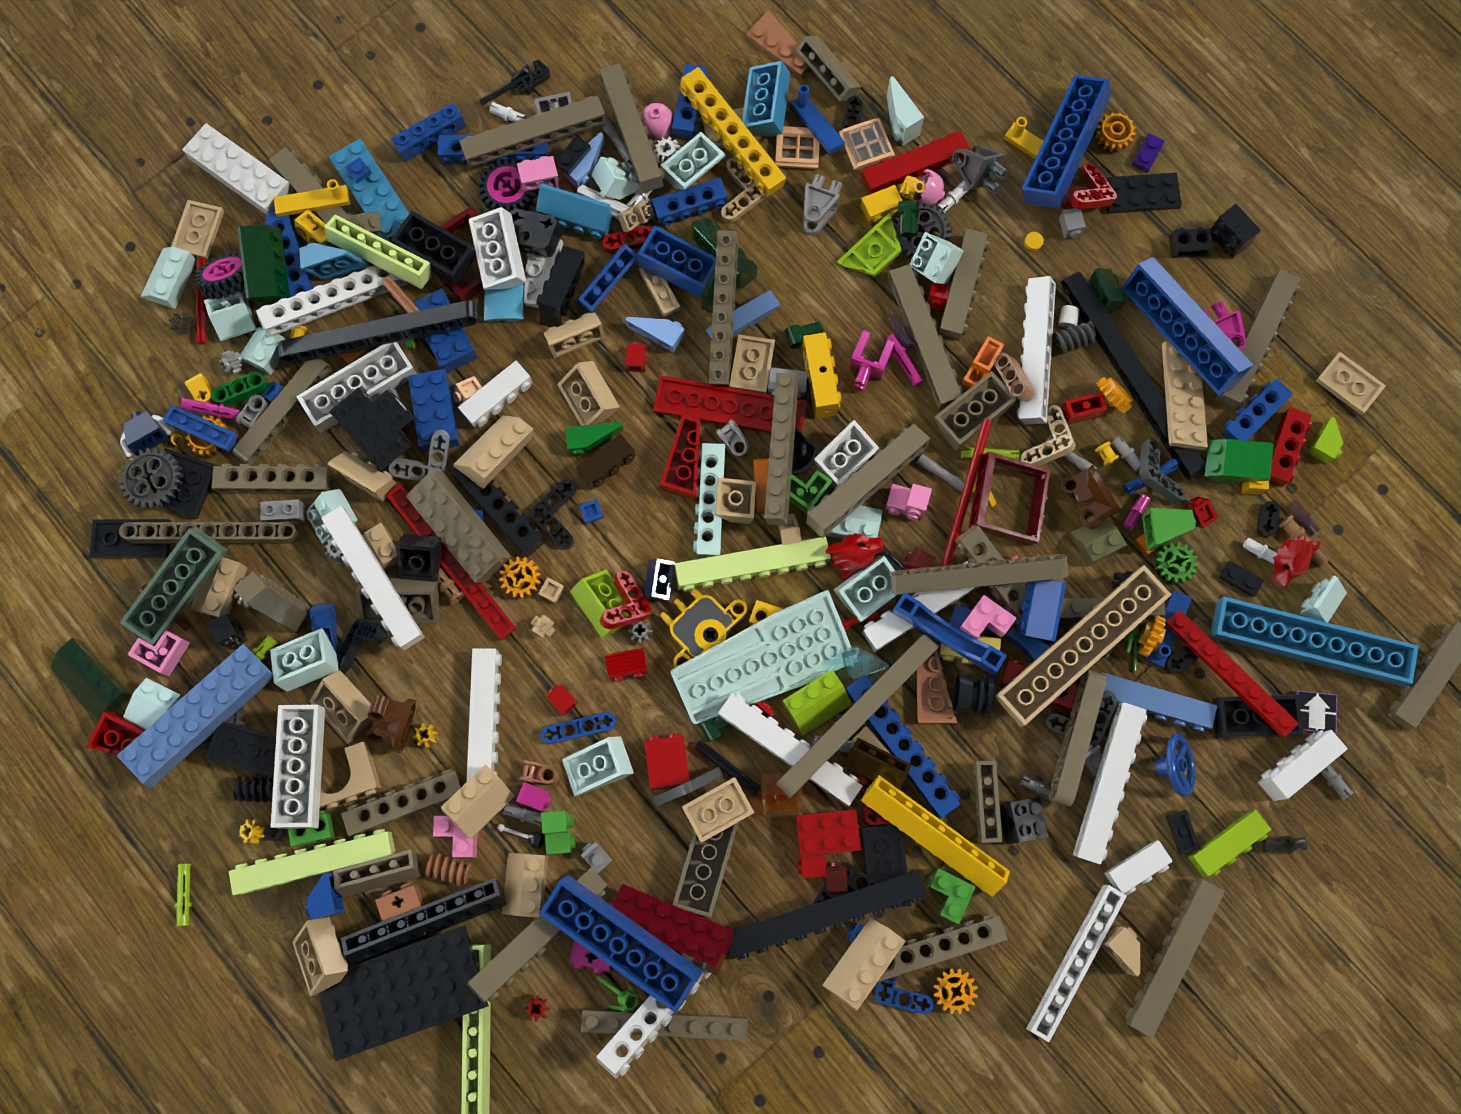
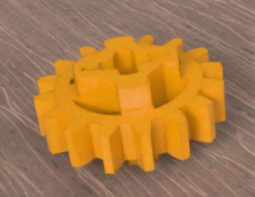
M516 557L515 562L509 559L510 565L503 564L505 571L499 572L503 576L499 578V581L504 583L501 585V588L503 590L507 589V595L513 593L514 598L520 595L524 599V594L532 596L531 590L537 592L535 585H541L537 578L542 576L540 573H536L539 567L534 566L533 560L528 563L527 557H524L523 561ZM527 568L532 571L533 577L527 574ZM522 574L524 576V579H520L518 581L517 577H520ZM508 579L513 581V588L509 585Z
M1156 615L1151 622L1147 621L1137 641L1140 643L1138 647L1139 654L1147 657L1150 655V652L1157 650L1166 632V629H1163L1166 622L1165 618Z
M949 968V974L942 971L943 977H936V980L939 982L938 985H933L937 989L933 996L939 997L936 1003L938 1005L943 1003L942 1010L945 1011L949 1008L950 1014H953L955 1010H957L958 1014H962L963 1008L969 1011L968 1005H975L972 998H978V995L973 993V990L978 989V986L972 985L975 979H968V972H964L962 975L959 968L956 970V973H954L952 968ZM959 977L955 982L947 981L949 978ZM966 984L968 986V995L965 994L964 989ZM942 987H944L946 990L945 999L942 995ZM958 987L957 990L960 992L959 995L954 994L952 996L953 992L951 991V988ZM957 1000L963 1001L962 1004L952 1005Z

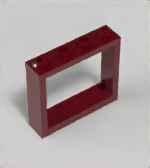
M469 206L442 225L441 228L453 233L469 222L470 218L479 215L472 206ZM442 276L439 278L445 287L449 286L451 288V295L461 302L470 300L484 290L481 276L463 289H460L458 285Z
M993 452L983 454L977 474L969 528L971 526H979L984 533L1026 545L1039 543L1040 535H1042V522L1045 519L1044 509L1048 500L1047 490L1051 481L1049 480L1051 470ZM994 465L1035 477L1026 535L985 523Z

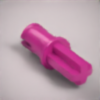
M1140 494L1134 506L1130 507V513L1123 523L1125 529L1133 530L1151 501L1148 496Z

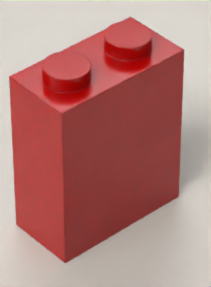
M680 733L668 734V738L660 739V736L648 737L649 741H644L651 790L676 787L690 781L684 735L680 736Z

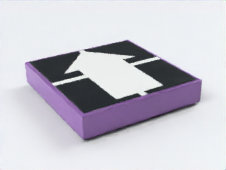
M1295 691V695H1299L1303 731L1319 732L1323 730L1325 732L1332 730L1336 734L1337 695Z

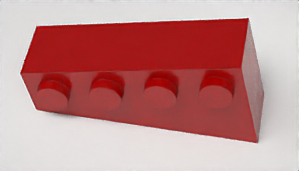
M682 414L659 485V490L695 501L697 493L700 419Z
M103 712L86 748L119 754L145 730L124 720L123 715L117 712Z

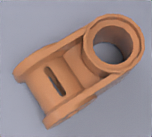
M523 760L524 769L519 780L553 785L558 782L559 772L555 768ZM552 770L553 778L546 781L545 773Z

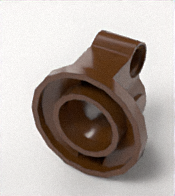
M1093 465L1079 474L1063 480L1062 488L1070 498H1076L1083 511L1080 518L1087 528L1096 529L1103 521L1121 511ZM1076 484L1074 490H1068L1071 485ZM1095 515L1093 521L1087 522L1089 516Z
M381 695L374 696L367 714L368 718L372 720L366 735L367 738L376 743L390 744L394 752L402 753L412 726L416 700L407 699L404 702H399Z

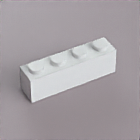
M515 361L462 403L458 409L475 429L482 427L487 423L488 418L492 415H497L507 403H512L519 393L527 391L533 383L532 379L522 366Z

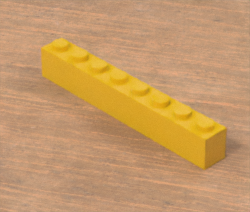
M880 775L866 789L861 801L867 807L872 808L885 820H888L900 831L914 839L916 843L921 844L934 856H937L949 867L963 875L965 879L978 886L983 892L993 897L1007 883L1010 873L1007 868Z

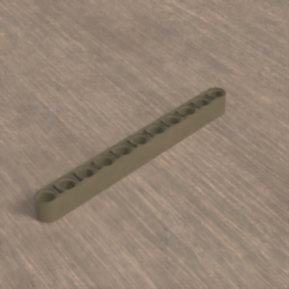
M924 633L799 759L776 785L791 798L939 646Z

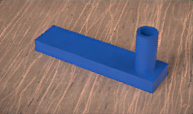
M807 85L799 86L798 98L790 102L791 109L829 155L844 148V140L809 100V87Z
M171 405L163 419L166 424L228 452L231 451L233 453L234 447L238 444L236 442L238 437L236 433L177 406Z
M1173 590L1166 604V615L1163 618L1167 621L1179 610L1186 614L1192 597ZM1166 625L1163 628L1166 629L1162 643L1156 651L1153 650L1144 659V661L1160 668H1164L1177 637Z

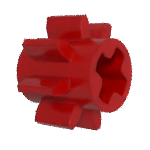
M540 995L536 996L535 1001L529 998L528 1002L530 1005L524 1007L529 1012L527 1018L533 1016L535 1022H537L541 1015L545 1019L547 1016L544 1012L550 1010V1007H546L545 1004L548 999L546 998L542 1001L540 1000ZM533 1004L541 1005V1013L539 1011L536 1013L533 1011V1009L535 1008Z

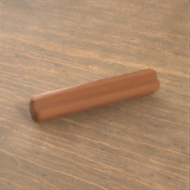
M386 276L382 280L383 285L408 313L420 311L390 276Z

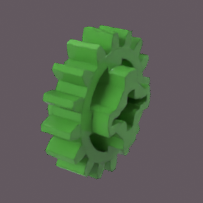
M1172 542L1168 544V547L1163 546L1161 551L1156 554L1159 558L1154 560L1155 563L1159 564L1155 570H1161L1159 577L1166 576L1165 581L1168 582L1172 579L1173 584H1176L1178 580L1181 584L1185 582V579L1189 581L1192 578L1191 575L1197 572L1193 568L1199 566L1198 563L1194 562L1198 557L1192 556L1194 550L1188 551V545L1186 544L1181 547L1180 542H1177L1175 546ZM1174 561H1175V562H1178V563L1182 562V563L1179 564V565H1178V564H1171V563L1174 562Z

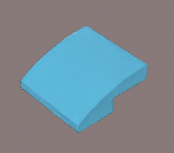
M521 284L508 289L485 290L484 321L490 323L504 320L509 323L524 320V285Z

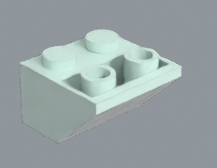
M600 157L591 173L601 191L607 197L620 200L641 189L633 166L626 161L620 162L611 157Z
M925 232L910 265L933 282L948 284L964 250L949 241Z
M236 291V295L232 296V294H229L228 298L222 296L221 299L215 298L213 300L209 298L204 300L209 318L220 341L257 330L248 299H246L243 292Z
M341 489L321 492L305 512L322 544L327 543V538H331V534L328 535L322 527L324 522L321 518L342 506L347 510L354 523L358 521Z
M1334 575L1329 579L1325 578L1321 583L1317 582L1311 590L1313 592L1311 597L1302 603L1301 607L1303 609L1300 615L1328 623L1347 594L1338 577Z

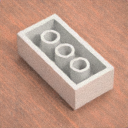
M1321 730L1317 733H1311L1305 738L1306 743L1302 746L1299 744L1290 751L1292 754L1289 757L1281 758L1276 762L1277 767L1273 770L1268 769L1261 775L1262 779L1258 783L1273 801L1289 799L1348 749L1332 730L1325 732Z

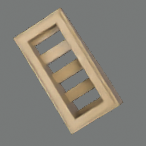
M788 514V525H778L781 541L784 545L801 542L800 528L795 514Z

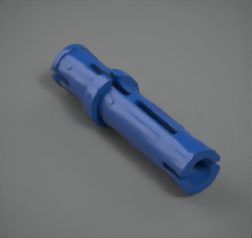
M1174 458L1159 466V471L1164 475L1179 469L1178 463ZM1140 476L1123 484L1127 495H1131L1135 491L1147 486Z

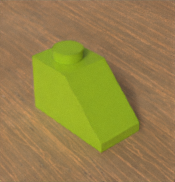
M1330 417L1324 422L1307 452L1326 464L1333 460L1336 461L1342 453L1340 449L1343 445V440L1334 417Z

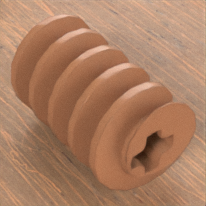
M432 853L426 867V876L431 877L433 875L434 879L441 877L443 882H446L449 878L450 884L456 881L457 886H461L463 883L465 885L471 872L472 863L469 862L464 867V860H461L459 865H457V858H454L450 863L449 856L441 860V853L436 858H434Z

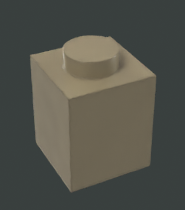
M379 211L351 215L353 224L369 232L382 230Z

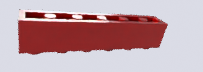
M962 131L951 132L944 138L934 139L924 146L919 145L912 151L902 152L892 159H884L875 166H867L862 170L861 180L870 195L893 185L897 186V184L903 183L906 176L918 178L926 174L923 172L926 169L935 171L953 164V153L962 148L970 150V147ZM960 153L959 157L960 160L964 159V155Z

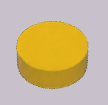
M1031 232L1026 236L1024 245L1029 251H1038L1042 247L1044 240L1040 233Z

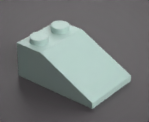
M892 76L890 77L887 91L892 136L903 146L920 136L924 116Z
M621 736L608 737L562 759L574 796H579L634 774Z

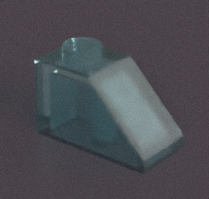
M858 646L850 647L847 649L848 651L841 653L846 675L853 679L889 668L888 663Z

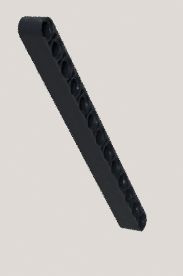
M1076 272L1063 279L1061 285L1072 304L1080 309L1079 315L1086 324L1088 321L1093 323L1097 343L1171 457L1177 461L1183 476L1190 481L1205 473L1206 464L1196 449L1169 446L1165 400L1082 273Z

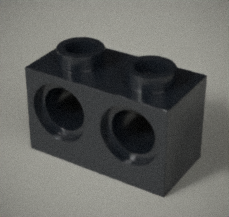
M1196 227L1194 229L1178 228L1174 230L1169 237L1171 258L1208 256L1213 250L1211 228Z
M228 614L208 622L217 643L228 649H238L244 642L248 641L239 620Z

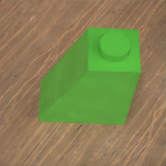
M1150 508L1142 514L1147 551L1163 546L1195 529L1196 521L1193 516V510Z

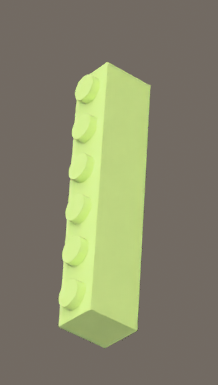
M334 215L324 226L328 242L420 289L432 277L430 262L337 215Z

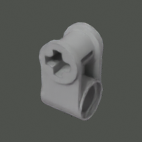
M260 395L252 396L243 410L237 415L236 423L244 425L249 430L270 403ZM263 403L262 407L257 409L258 404Z
M732 419L722 429L716 430L721 440L734 455L741 456L747 453L750 444ZM737 442L744 444V451L740 452L736 449Z

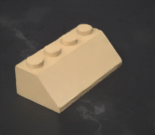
M502 415L453 466L484 489L532 439L533 428L519 417Z
M870 918L822 986L856 1012L906 941L888 927Z

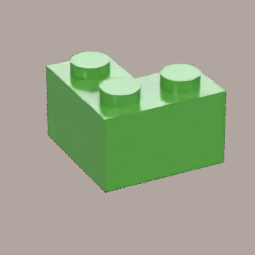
M819 470L814 473L807 484L791 474L789 502L807 514L809 509L813 506L816 507L832 487L833 480Z
M567 811L541 813L542 834H545L546 855L573 853L572 848H576L575 836L571 835V828H574V817Z
M939 868L935 869L928 888L945 896L937 915L955 924H960L976 886Z

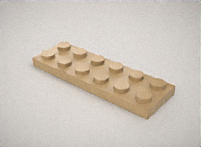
M1165 341L1162 344L1169 446L1205 450L1208 448L1202 377L1169 341Z

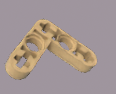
M730 158L726 163V171L743 192L722 208L721 217L726 223L735 222L765 197L764 193L761 192L760 195L757 193L754 195V190L757 192L759 190L753 179L749 183L741 182V178L747 176L745 169L742 165L737 164L735 158ZM731 165H737V170L735 168L731 169ZM744 199L748 201V205L742 207L738 202ZM733 211V216H726V212L731 213Z
M1050 406L1047 411V422L1054 439L1026 450L1021 455V461L1041 466L1067 455L1075 449V441L1064 413L1059 406ZM1053 413H1056L1057 421L1054 420ZM1059 426L1065 427L1063 432H1055ZM1068 442V446L1064 447V443ZM1046 449H1053L1050 455H1043Z

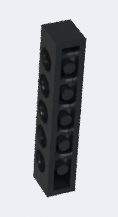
M454 468L451 471L460 484L527 558L544 544L542 540L544 535L537 527L533 529L529 525L531 521L525 514L521 516L517 512L518 506L512 500L509 502L505 498L507 494L500 486L496 488L492 484L495 482L493 479L482 489L475 482H470L471 479L458 469ZM491 489V493L488 496L482 495L484 490ZM497 503H504L501 509H495ZM509 517H516L513 523H507ZM522 530H528V534L525 537H520L519 533Z

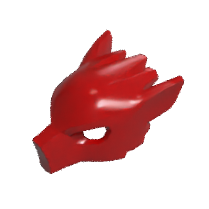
M858 533L845 535L841 542L831 544L827 548L826 554H834L831 560L834 562V567H840L839 571H843L841 575L842 581L853 575L857 570L869 566L873 561L874 555L883 551L884 541L881 537L869 538ZM858 543H863L865 547H859L857 545Z
M1302 535L1300 539L1298 536H1295L1294 540L1287 539L1278 548L1277 556H1274L1275 571L1272 581L1287 587L1292 579L1304 574L1309 568L1311 557L1318 550L1321 542H1306L1305 535Z

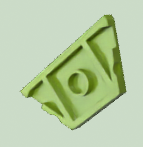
M888 213L837 261L838 265L875 277L892 262L902 250L891 215Z

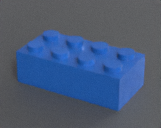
M654 226L638 252L636 265L701 298L715 275L716 257Z
M443 288L413 302L420 311L450 304ZM463 328L425 336L441 369H446L447 373L478 358Z
M446 369L408 375L418 444L423 453L430 452L431 439L437 430H445L449 434V448L461 446L450 377ZM439 435V437L436 439H439L438 447L441 448L443 439L442 436Z

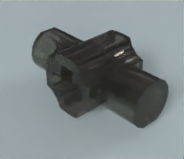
M1279 836L1276 839H1264L1262 847L1264 852L1291 854L1293 851L1307 850V841L1305 838ZM1286 842L1287 847L1283 848L1282 843Z

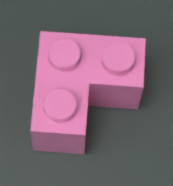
M543 156L536 160H524L521 163H517L523 192L539 189L541 183L559 189L558 174L553 156Z
M892 484L885 510H888L892 515H906L910 520H922L932 489L913 484L911 489Z
M983 595L959 630L977 639L984 628L987 627L1002 638L1016 620V617Z
M165 630L156 645H151L145 640L138 638L128 655L157 672L170 676L190 642Z
M434 816L433 836L453 837L452 857L477 858L478 833L470 840L448 816Z

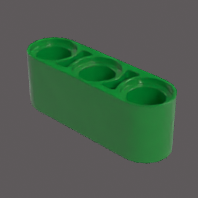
M252 372L216 387L211 395L218 405L221 403L226 407H232L249 400L254 395H261L269 386V382L261 373ZM261 380V383L255 386V383ZM244 387L243 390L240 393H238V390ZM223 395H226L223 400H220Z

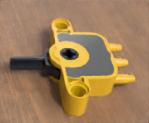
M696 588L689 591L696 599L689 607L679 599H675L674 604L682 613L674 621L665 612L660 614L662 620L670 627L672 638L682 648L674 658V667H678L677 663L680 659L689 661L727 640L726 632L729 633L747 615L746 603L738 599L724 609L713 597L702 595ZM736 606H741V607H743V609H744L743 613H741V614H736V613H734V611H733L734 607H736ZM714 633V640L711 638L707 640V634Z

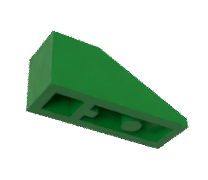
M622 422L566 427L569 455L582 456L584 453L592 451L623 432Z

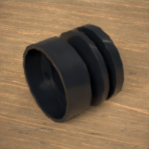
M958 672L954 689V713L968 715L971 706H974L975 716H979L982 709L983 716L989 717L995 700L993 676L987 675L984 682V676L979 674L976 683H974L972 673Z

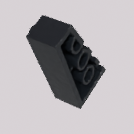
M563 246L562 251L558 252L556 264L550 269V277L544 282L543 293L538 295L536 305L539 307L541 325L548 327L563 325L562 315L566 316L568 312L569 299L573 298L575 284H578L585 265L584 251Z

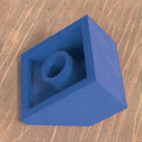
M324 873L307 898L305 910L307 916H310V920L345 913L343 897L335 890L333 873Z

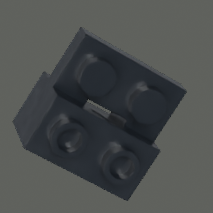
M1040 797L1000 804V817L1007 845L1049 837Z

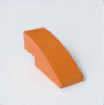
M989 336L987 337L961 383L963 390H969L989 374L996 357L1000 354L1005 344Z

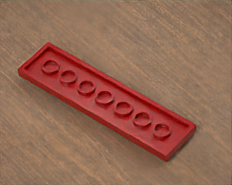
M660 375L653 412L682 417V414L700 419V421L727 425L729 420L732 419L739 428L771 433L774 395ZM797 399L795 428L802 432L807 401Z

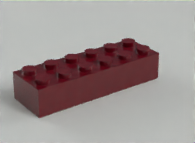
M624 884L621 885L611 904L615 909L693 965L716 976L734 941L732 929Z

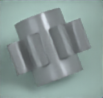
M228 350L221 354L223 358L219 360V363L226 373L236 374L242 371L240 367L244 362L238 352L234 353Z
M640 621L637 624H632L633 629L628 630V633L634 634L631 637L632 641L637 639L639 644L645 639L649 641L648 634L653 633L652 630H647L650 625L649 622L643 624ZM639 628H643V631H645L642 632L641 636L636 632L639 631Z

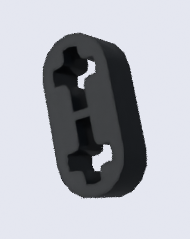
M1274 501L1266 502L1259 511L1257 532L1263 538L1272 536L1277 530L1280 507ZM1268 507H1271V510L1274 511V512L1271 513L1270 516L1268 517L1269 511L1266 510V509H1267ZM1267 522L1268 528L1271 529L1268 532H1266V529L1263 528L1267 524Z
M1185 646L1167 659L1165 669L1171 674H1177L1194 663L1199 657L1193 653L1192 657L1185 659L1183 656L1188 651H1191L1189 647ZM1172 661H1181V663L1177 665V668H1172L1170 666L1172 665Z

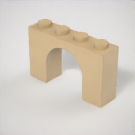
M361 742L344 748L351 771L349 782L337 793L327 794L321 789L319 810L324 808L327 810L338 807V803L344 801L351 803L358 800V796H371L377 793L376 790L381 789L368 743Z

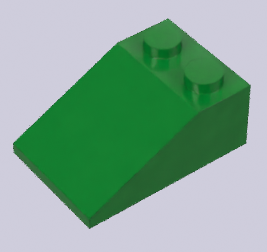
M1233 439L1209 440L1205 477L1213 483L1270 481L1274 444Z

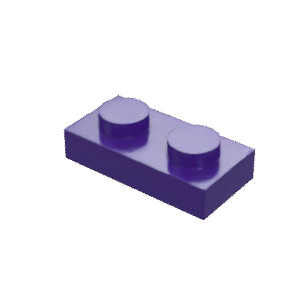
M1149 133L1132 165L1148 173L1165 140Z

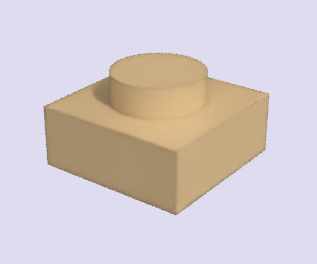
M547 577L538 594L556 604L565 586Z

